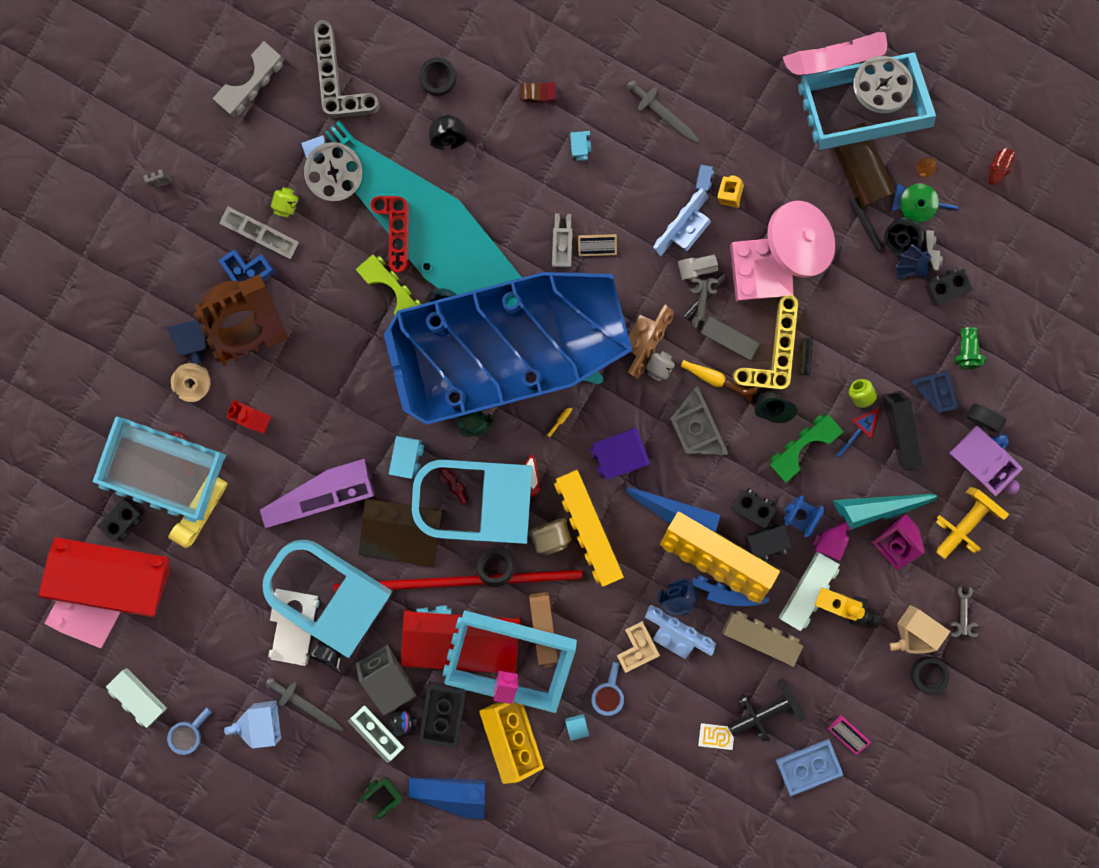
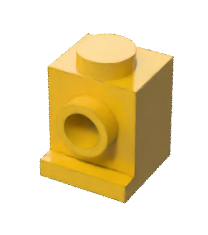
M723 176L717 196L720 205L739 208V201L744 187L739 177Z

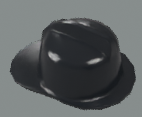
M767 391L765 393H758L757 405L754 411L756 416L775 423H785L796 416V405L783 399L778 392Z
M319 641L311 654H305L307 657L325 664L335 672L346 677L339 670L340 652L324 642Z

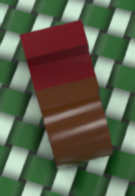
M555 82L521 84L520 101L555 103Z

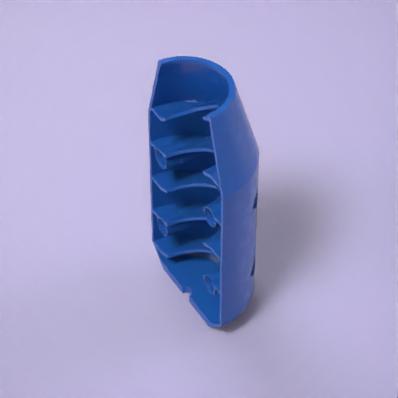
M541 272L398 310L384 333L402 410L426 425L573 387L633 351L613 274ZM512 298H516L517 304L513 307H509L507 305L508 301ZM440 318V325L433 327L434 320ZM536 374L535 382L528 383L526 381L530 375ZM456 394H460V400L457 403H452L453 397Z

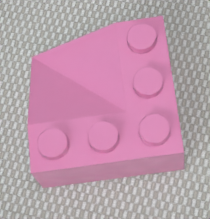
M768 239L732 242L730 244L736 302L777 298L786 295L793 296V275L785 271L777 263L770 250Z

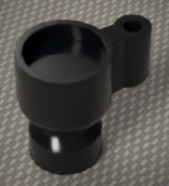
M855 596L854 600L862 602L865 614L861 619L857 618L856 621L849 619L850 624L858 626L869 624L871 627L878 628L881 614L878 612L870 613L868 611L867 599Z

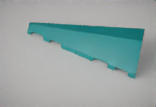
M935 494L841 499L834 500L833 503L840 516L845 518L850 529H854L880 518L886 520L934 502L937 496Z

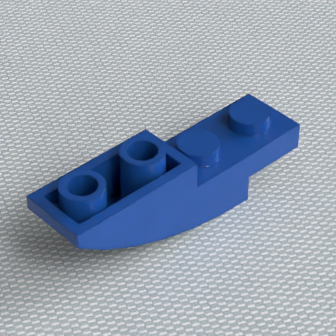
M701 575L698 578L693 576L691 581L693 586L708 591L706 599L717 603L733 606H753L768 603L769 598L765 596L760 604L752 602L744 594L735 592L731 588L727 590V586L719 582L716 585L709 583L710 579Z

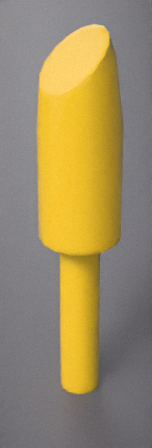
M565 408L556 420L557 423L547 436L551 437L557 427L564 423L573 408Z

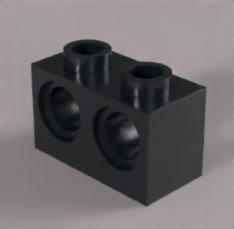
M957 268L947 271V276L940 278L938 275L929 279L930 283L925 285V288L933 306L973 290L965 269L958 271ZM954 277L960 279L961 284L959 287L953 284ZM936 285L942 286L943 293L941 295L936 293Z
M749 488L746 491L741 489L730 509L766 529L777 510L773 507L774 503L766 498L763 500L757 498L758 493ZM744 497H749L751 500V504L747 508L741 505ZM760 507H766L767 515L765 517L758 515Z
M123 498L97 527L113 542L123 541L129 535L128 530L132 526L135 528L143 520L141 517L145 513L129 498ZM127 509L132 511L131 519H127L125 516ZM114 523L118 524L119 526L118 533H115L112 530V525Z

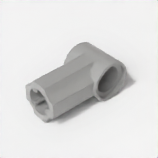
M715 254L697 259L688 258L678 261L682 281L718 271Z

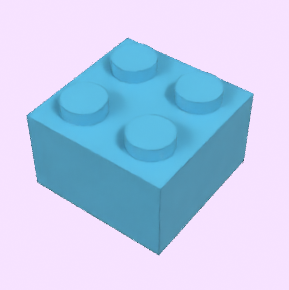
M396 436L389 475L410 479L415 478L421 467V464L418 463L419 456H423L424 445L421 444L422 440Z

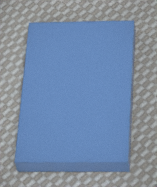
M829 739L776 759L790 797L844 776Z

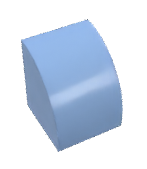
M324 136L301 143L306 158L316 147L327 143ZM319 152L314 154V162L319 161L324 155Z

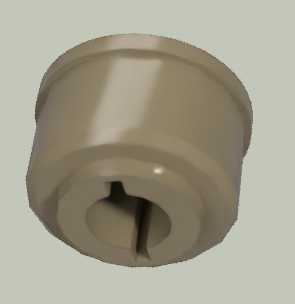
M566 518L547 522L528 531L536 553L548 555L568 547V543L571 542L572 538L566 524Z

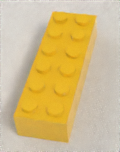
M576 469L556 478L555 488L558 495L563 494L565 499L562 501L566 513L570 511L572 518L569 520L573 529H578L580 535L577 536L580 546L581 548L585 547L588 552L585 553L586 560L589 566L593 565L595 568L592 573L596 583L601 582L603 587L624 578L578 470Z
M679 511L660 543L667 552L676 554L684 562L693 564L701 572L710 574L718 582L727 584L733 591L740 592L747 596L750 601L759 604L772 587L780 572L778 569Z

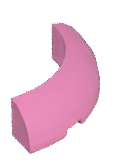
M877 32L852 40L853 44L845 42L817 50L799 51L784 56L783 60L786 67L797 75L817 73L852 65L872 57L884 55L887 51L885 32Z

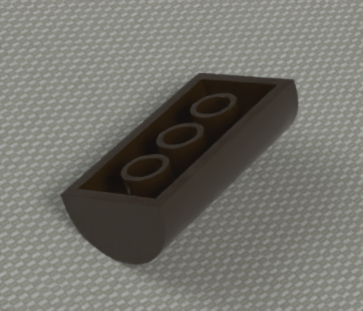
M863 122V123L857 124V125H855V126H853V127H850V128H848V129H846V130H844V131L852 130V129H857V128H862V127H867V126H866L865 122ZM873 139L833 147L861 208L896 193Z

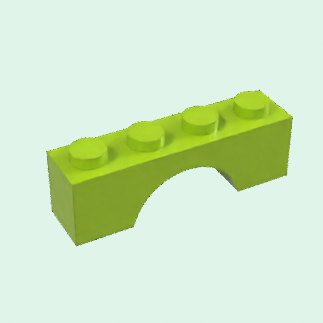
M372 255L356 268L357 272L370 286L386 284L394 290L397 297L394 315H396L398 310L421 305L418 300H412L410 297L412 293L405 285L402 287L397 282L399 280L398 276L393 271H387L385 268L387 264L380 256L376 258Z

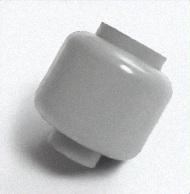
M664 351L661 354L654 353L646 365L647 374L658 381L667 379L675 366L671 360L672 356Z

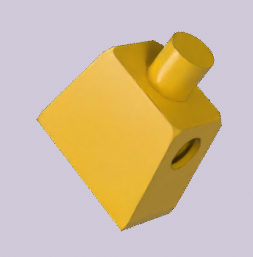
M821 587L815 606L854 621L864 616L865 610L862 608V602ZM835 600H839L837 606L833 605Z

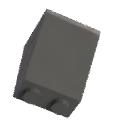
M389 644L356 663L360 684L383 716L395 711L397 707L410 702L416 697L412 682Z

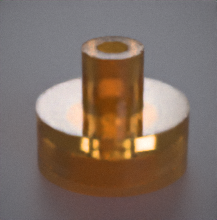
M929 156L922 158L917 163L919 174L923 177H930L935 174L937 162Z

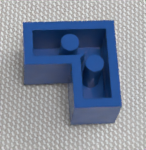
M234 249L218 260L232 281L242 282L258 274L262 281L276 273L262 254L247 264L240 253Z

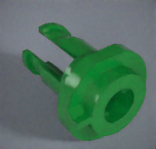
M962 328V331H960L962 334L960 355L954 358V364L959 365L961 369H978L986 363V357L980 355L977 337L978 328Z

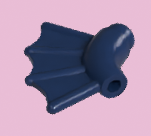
M911 244L906 252L900 254V262L895 265L898 271L897 279L914 274L924 279V275L926 277L929 275L927 263L931 259L930 253L922 252L914 244Z

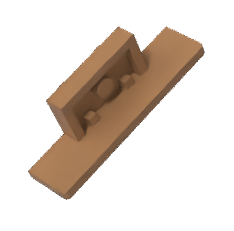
M663 306L656 321L640 315L629 334L633 350L629 353L636 355V358L628 373L637 379L644 373L647 362L654 354L658 342L664 336L665 329L673 319L674 311L668 306Z

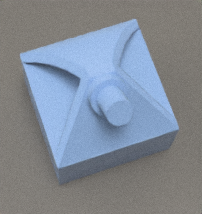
M277 701L254 703L236 723L225 727V734H238L251 748L275 746L281 739Z

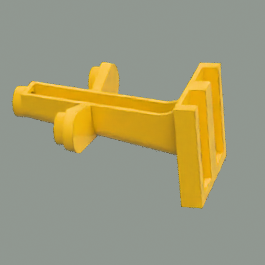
M969 487L965 493L973 498L976 503L956 528L940 515L937 517L936 523L943 529L948 527L952 532L937 548L936 553L946 559L962 540L968 543L966 547L974 554L977 551L979 552L981 548L967 537L970 531L988 512L1003 520L1009 514L979 489Z

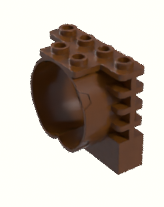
M259 274L242 282L226 281L210 289L202 298L200 305H194L197 310L194 312L198 324L203 323L200 328L205 337H210L206 340L211 350L216 349L213 351L217 362L222 361L223 366L227 365L226 361L229 359L238 360L237 356L240 354L249 355L247 351L253 348L255 351H258V346L264 343L269 348L288 339L266 286ZM239 311H253L242 323L232 327L219 328L228 316Z

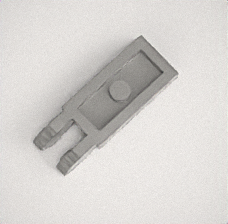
M555 214L552 267L571 268V214L566 216L567 228H559L560 216Z

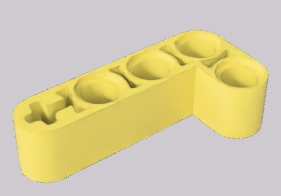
M217 477L204 514V520H196L195 523L184 519V515L181 522L172 529L168 538L184 548L190 547L199 535L228 483ZM207 478L190 505L193 509H197Z

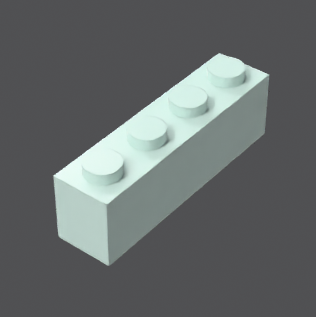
M816 552L778 618L800 631L802 628L805 629L810 623L811 619L809 616L812 611L815 612L818 609V606H815V602L821 587L829 590L830 585L828 584L832 578L835 579L838 575L840 564Z

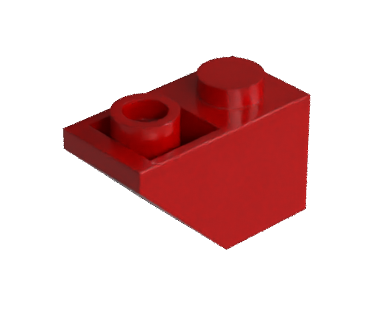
M233 400L226 416L228 419L246 428L263 434L271 418L270 415L236 400Z

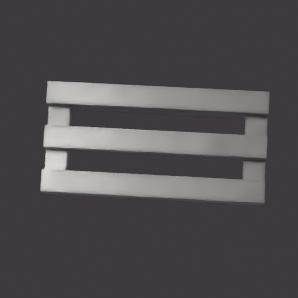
M163 170L158 171L159 175L153 172L151 173L152 177L148 175L143 176L145 182L154 188H159L173 182L171 176Z

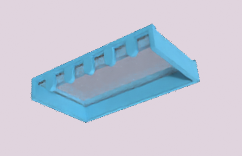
M115 417L93 482L99 484L98 488L106 491L110 489L116 490L115 494L127 497V495L133 497V501L143 504L144 501L149 502L152 508L161 510L163 507L168 509L167 513L175 516L182 514L185 515L184 519L196 523V520H204V514L226 454L125 418Z

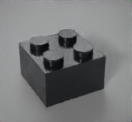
M780 523L743 535L748 552L762 561L769 559L770 554H785L788 552L787 549L792 548L785 525Z

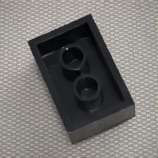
M429 681L419 742L457 748L467 690L444 683Z

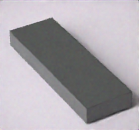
M711 316L708 317L700 334L748 360L752 359L760 344Z

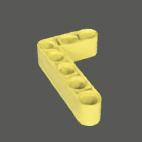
M786 295L778 303L772 370L737 369L733 373V381L737 385L784 389L790 384L798 301L794 296ZM785 299H789L792 302L793 306L791 309L784 307ZM783 318L790 320L791 325L788 329L782 326ZM782 337L787 338L789 341L786 348L780 345L779 341ZM780 356L785 357L787 360V364L784 367L778 364ZM740 371L745 372L747 375L745 382H740L737 378ZM759 373L764 374L766 377L764 384L757 382V375ZM778 375L783 376L785 379V383L782 386L776 383Z

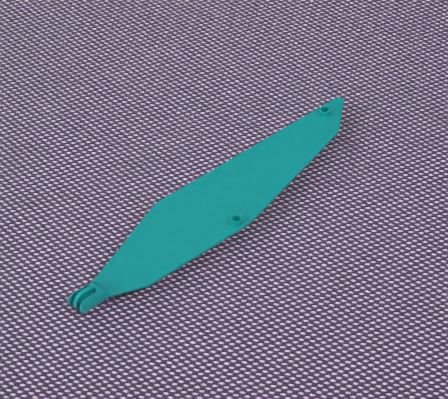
M340 121L336 123L345 133L346 138L342 136L334 125L330 127L341 141L340 143L351 148L358 156L362 165V180L355 193L388 234L389 215H380L373 212L370 206L371 200L376 196H399L409 203V260L426 280L438 289H450L458 295L522 278L460 200L357 141ZM328 130L324 132L332 142L338 143ZM337 147L342 157L343 150L340 147ZM349 161L346 164V169L349 172L356 171L357 163ZM349 180L351 188H353V183ZM378 201L376 203V209L378 211L384 209V201ZM403 201L395 203L396 211H401L404 208ZM402 220L396 221L395 229L401 230L404 227V222ZM401 239L396 240V244L402 249L404 246ZM426 263H429L431 266L429 270L424 269ZM510 299L507 305L509 307L515 306L517 299ZM596 372L584 379V381L601 384L603 377L599 372Z

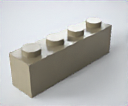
M731 611L722 631L724 635L794 667L803 648V645L799 643L800 639L789 635V637L783 636V631L772 627L770 630L764 627L765 623L755 619L753 622L747 619L748 615L737 611V613Z

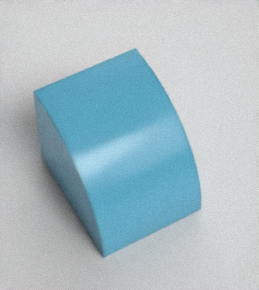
M584 714L565 719L571 741L590 736Z

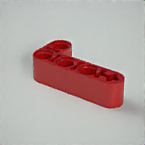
M376 196L370 203L372 211L380 215H389V267L394 272L402 273L407 270L409 265V203L399 196ZM382 200L385 203V207L383 210L378 211L376 203ZM397 201H403L404 208L401 211H396L395 209ZM398 220L404 222V227L401 230H396L394 226ZM398 239H401L404 243L403 248L397 250L394 246ZM394 252L404 253V256L400 255V261L403 262V265L399 269L394 265L395 262H398V256L394 255Z

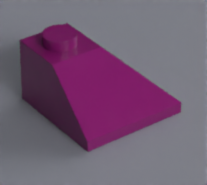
M906 514L893 521L872 541L874 546L896 570L924 554L919 528Z

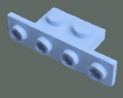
M700 188L698 192L693 194L687 206L681 209L678 217L668 225L662 237L656 240L653 248L658 255L662 256L673 242L688 251L711 223L708 217L698 211L709 198L704 189Z
M653 605L649 606L645 618L660 626L653 637V641L684 659L687 658L694 647L712 656L716 642L711 638L700 634L692 627H688L677 618L663 612L660 608Z

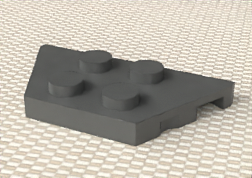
M695 387L670 418L685 453L727 455V449L699 388Z

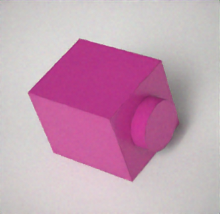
M498 672L494 685L493 701L513 704L518 688V674Z

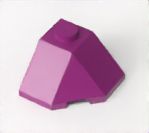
M844 521L820 531L819 535L816 534L812 541L813 549L840 561L849 539L846 534V530L850 531L847 522Z

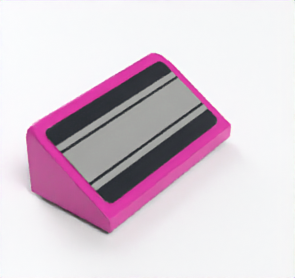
M842 715L828 728L856 755L871 743Z

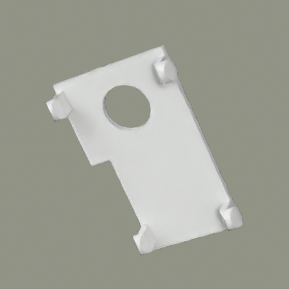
M282 589L275 590L274 595L285 604L292 600L299 601L303 606L301 614L314 621L315 611L319 606L318 596ZM272 608L270 621L277 622L273 649L269 650L268 657L271 660L306 666L309 662V657L305 654H308L311 634Z

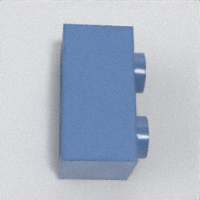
M700 165L695 190L699 191L702 188L707 192L708 189H711L712 182H710V178H713V167Z

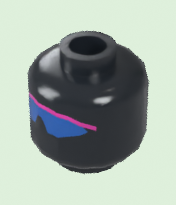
M395 711L392 717H389L390 732H393L395 736H410L413 733V729L417 728L416 717H412L410 711Z

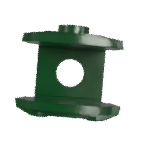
M386 776L382 777L379 781L376 779L367 786L368 790L358 799L362 803L383 785L393 795L394 798L373 814V820H380L387 814L389 809H395L402 801L400 792Z

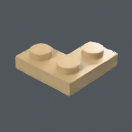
M643 621L626 629L633 647L617 655L625 673L660 656Z

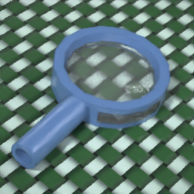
M208 707L204 709L193 723L182 721L170 729L167 741L172 751L177 754L186 755L197 749L201 741V734L198 728L212 713Z

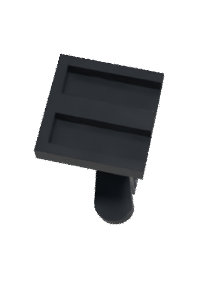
M784 678L777 681L783 695L756 711L751 707L745 694L741 695L738 700L743 709L748 708L750 714L728 726L733 737L757 725L760 729L757 733L762 742L770 741L761 723L790 708L793 709L799 722L807 719Z

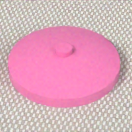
M804 201L789 202L779 207L773 213L768 225V242L777 263L788 273L801 278L813 277L826 270L832 262L835 253V237L826 216L817 207Z

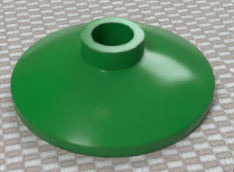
M914 184L908 187L900 199V208L903 215L917 222L931 219L939 206L937 193L926 184ZM920 199L924 201V205L922 207L918 206V201Z

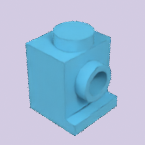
M590 131L570 133L572 159H576V161L588 160V152H591V142L586 138H590Z

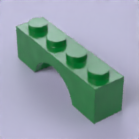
M829 414L819 415L813 420L814 425L812 427L804 428L799 433L800 437L796 441L792 439L784 446L785 450L781 454L777 452L770 458L771 463L768 464L769 467L783 482L786 483L800 471L798 456L801 449L807 443L820 441L824 444H830L844 432Z

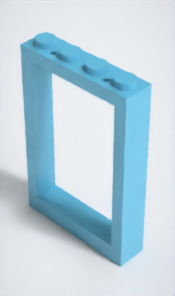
M915 52L892 58L903 63L912 76L913 90L911 97L918 115L916 117L824 135L811 91L853 83L855 74L863 63L801 76L798 90L799 94L804 97L803 107L805 111H808L809 127H813V141L818 144L819 150L934 127L936 114ZM890 64L883 65L887 72L893 71V67ZM865 68L867 74L873 75L875 73L873 68Z
M464 610L463 616L458 617L455 628L459 629L458 634H453L451 644L454 645V648L449 649L447 660L450 663L449 665L445 664L442 676L446 677L444 684L494 697L495 679L456 669L467 627L480 628L561 650L549 692L545 693L518 686L513 701L556 713L576 651L577 640Z

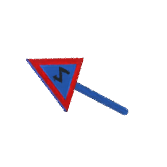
M879 408L851 420L859 429L839 451L837 457L844 453L861 431L872 439Z

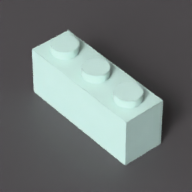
M128 668L122 670L106 686L110 696L118 699L122 703L123 709L128 713L131 712L136 717V722L146 728L167 709Z
M365 705L348 721L386 763L390 762L404 748Z

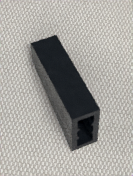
M902 391L882 395L899 465L904 470H915L918 466H922L923 462L912 402Z

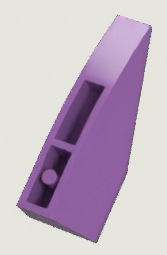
M365 459L328 469L260 509L265 528L375 496Z

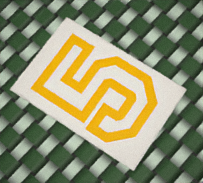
M701 723L698 746L733 750L734 737L729 731L728 726Z

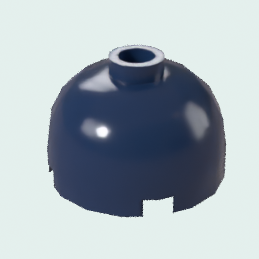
M687 579L676 580L667 585L669 589L665 592L663 589L659 592L657 600L661 607L670 615L689 614L697 601L695 587Z

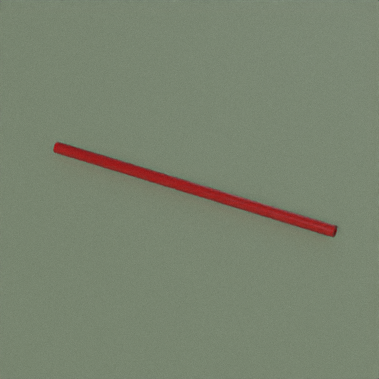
M582 570L515 573L506 584L582 579ZM504 574L487 575V576H489V577H491V578H499V577L503 576ZM479 576L377 581L390 590L486 585ZM342 583L333 584L334 593H336Z

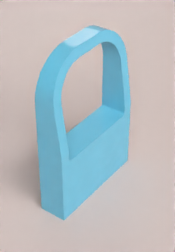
M435 460L429 462L419 470L414 479L412 495L413 519L424 533L436 538L527 544L532 466L458 460ZM439 467L484 470L479 532L434 529L422 520L419 513L420 486L424 476L429 471Z
M296 540L284 546L268 568L263 579L265 599L275 611L348 658L392 592V590L321 545L309 540ZM295 550H307L346 575L317 622L312 621L279 600L274 595L272 589V577L284 557Z

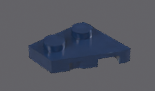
M948 371L911 380L912 384L938 413L958 408Z

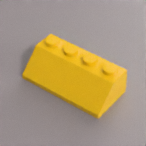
M498 702L479 711L503 784L520 782L544 769L523 704Z

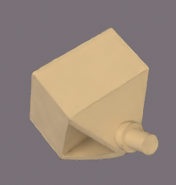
M910 605L897 623L901 640L896 643H890V650H901L915 654L934 652L939 649L950 631L921 610Z

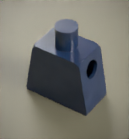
M196 319L167 327L180 356L190 355L191 363L193 364L204 363L201 352L209 350L210 347L206 340L209 336L205 337L200 328L203 323L198 324Z

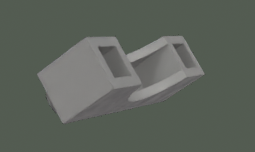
M265 41L251 55L255 65L252 78L241 86L225 84L213 97L232 117L240 115L245 109L244 105L257 96L258 89L261 86H266L270 81V76L274 72H278L283 66V58Z

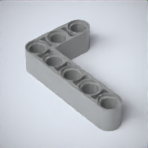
M324 20L317 22L314 32L324 112L330 118L376 113L379 110L380 104L377 97L371 93L340 96L334 31L329 22ZM322 28H329V32L326 35L320 34ZM327 46L331 48V51L328 54H322V49ZM326 66H332V72L324 73ZM328 85H334V91L330 93L325 91ZM368 100L375 101L373 107L367 108L365 106ZM349 102H355L356 106L354 109L348 110L346 108ZM330 104H336L337 108L335 111L329 112L327 110Z

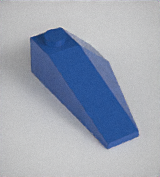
M409 777V798L463 818L484 819L486 780Z

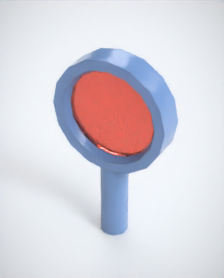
M615 661L612 663L608 683L599 684L592 693L594 709L604 716L616 714L624 704L622 690L615 685L620 663Z

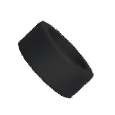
M439 57L430 58L420 68V83L429 94L434 96L446 95L455 86V70L446 59ZM433 66H442L449 73L447 84L441 88L432 87L427 82V72Z
M976 403L972 405L967 414V418L970 421L995 433H1000L1007 421L999 413Z
M493 548L486 550L477 561L479 578L490 587L505 585L513 575L512 559L507 552L501 549ZM493 557L503 559L507 566L505 574L499 578L487 576L484 571V565L488 559Z
M922 657L914 663L911 669L913 684L924 693H939L949 683V669L944 662L936 657ZM927 664H934L941 671V679L934 686H925L919 679L921 668Z

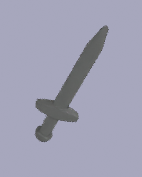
M634 80L627 84V89L629 91L632 90L642 99L638 106L639 111L648 105L682 135L695 142H699V139L686 124L654 98L658 90L657 87L646 93Z
M268 678L265 685L267 688L270 687L282 695L279 701L280 707L289 700L327 726L339 731L344 730L331 716L295 694L296 682H293L286 689L275 682L274 678Z

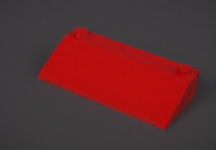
M55 537L48 554L38 596L39 598L154 618L170 573L169 557Z
M405 609L401 666L444 669L445 664L449 665L450 661L447 660L449 649L454 648V645L451 644L453 634H458L459 630L455 628L458 617L463 615L413 612ZM516 616V618L492 617L499 620L515 623L518 625L520 624V617ZM468 626L456 669L491 673L503 671L515 674L518 638Z

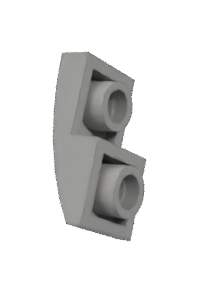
M926 230L924 231V241L922 243L923 252L930 253L931 259L927 265L931 272H935L942 266L943 258L940 256V251L933 250L936 246L934 231Z

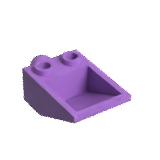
M978 426L950 452L952 457L988 493L997 496L1004 489L1007 494L1013 495L1019 491V483L1013 479L1023 468Z

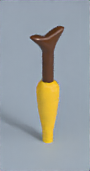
M683 360L682 368L690 371L714 387L724 386L741 394L750 404H753V394L756 393L757 387L744 388L726 380L725 375L721 372Z

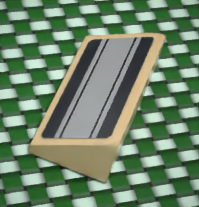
M617 235L578 236L579 256L617 255Z

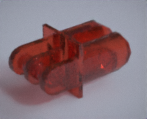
M1002 149L995 155L991 166L988 167V169L992 170L988 178L990 185L997 184L1003 179V176L1011 173L1010 169L1015 157L1012 149Z

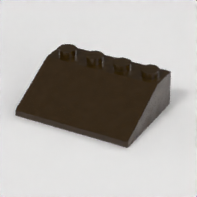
M366 498L358 555L434 567L439 538L427 535L416 525L412 515V505ZM419 506L422 520L431 528L440 530L443 510Z

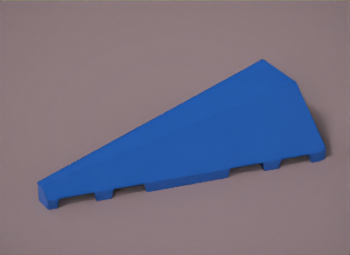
M627 486L625 492L669 524H671L679 511L709 530L716 531L720 514Z

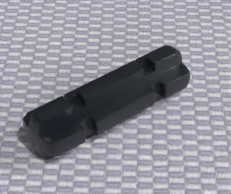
M803 338L800 374L810 375L813 339Z

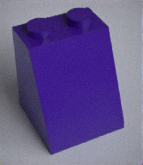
M637 428L593 443V448L590 449L593 459H598L600 466H597L600 477H605V480L650 465Z

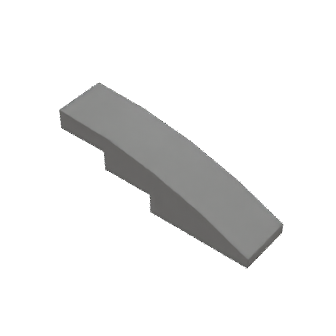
M227 206L219 224L291 259L299 243Z

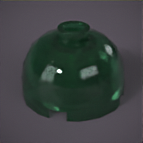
M482 411L455 417V423L463 436L480 437L491 428L494 418L490 413L487 416Z

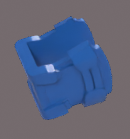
M804 496L795 497L793 502H789L784 512L786 515L783 521H785L786 526L790 524L805 532L804 537H808L813 533L814 528L822 517L824 507L820 506L816 509L803 501ZM799 509L804 510L806 513V517L803 520H797L795 517Z

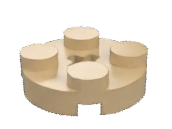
M187 363L180 365L171 377L172 390L179 395L180 399L187 402L200 400L210 389L211 381L207 369L197 364ZM189 378L195 381L192 387H190L189 383H186V380H189Z

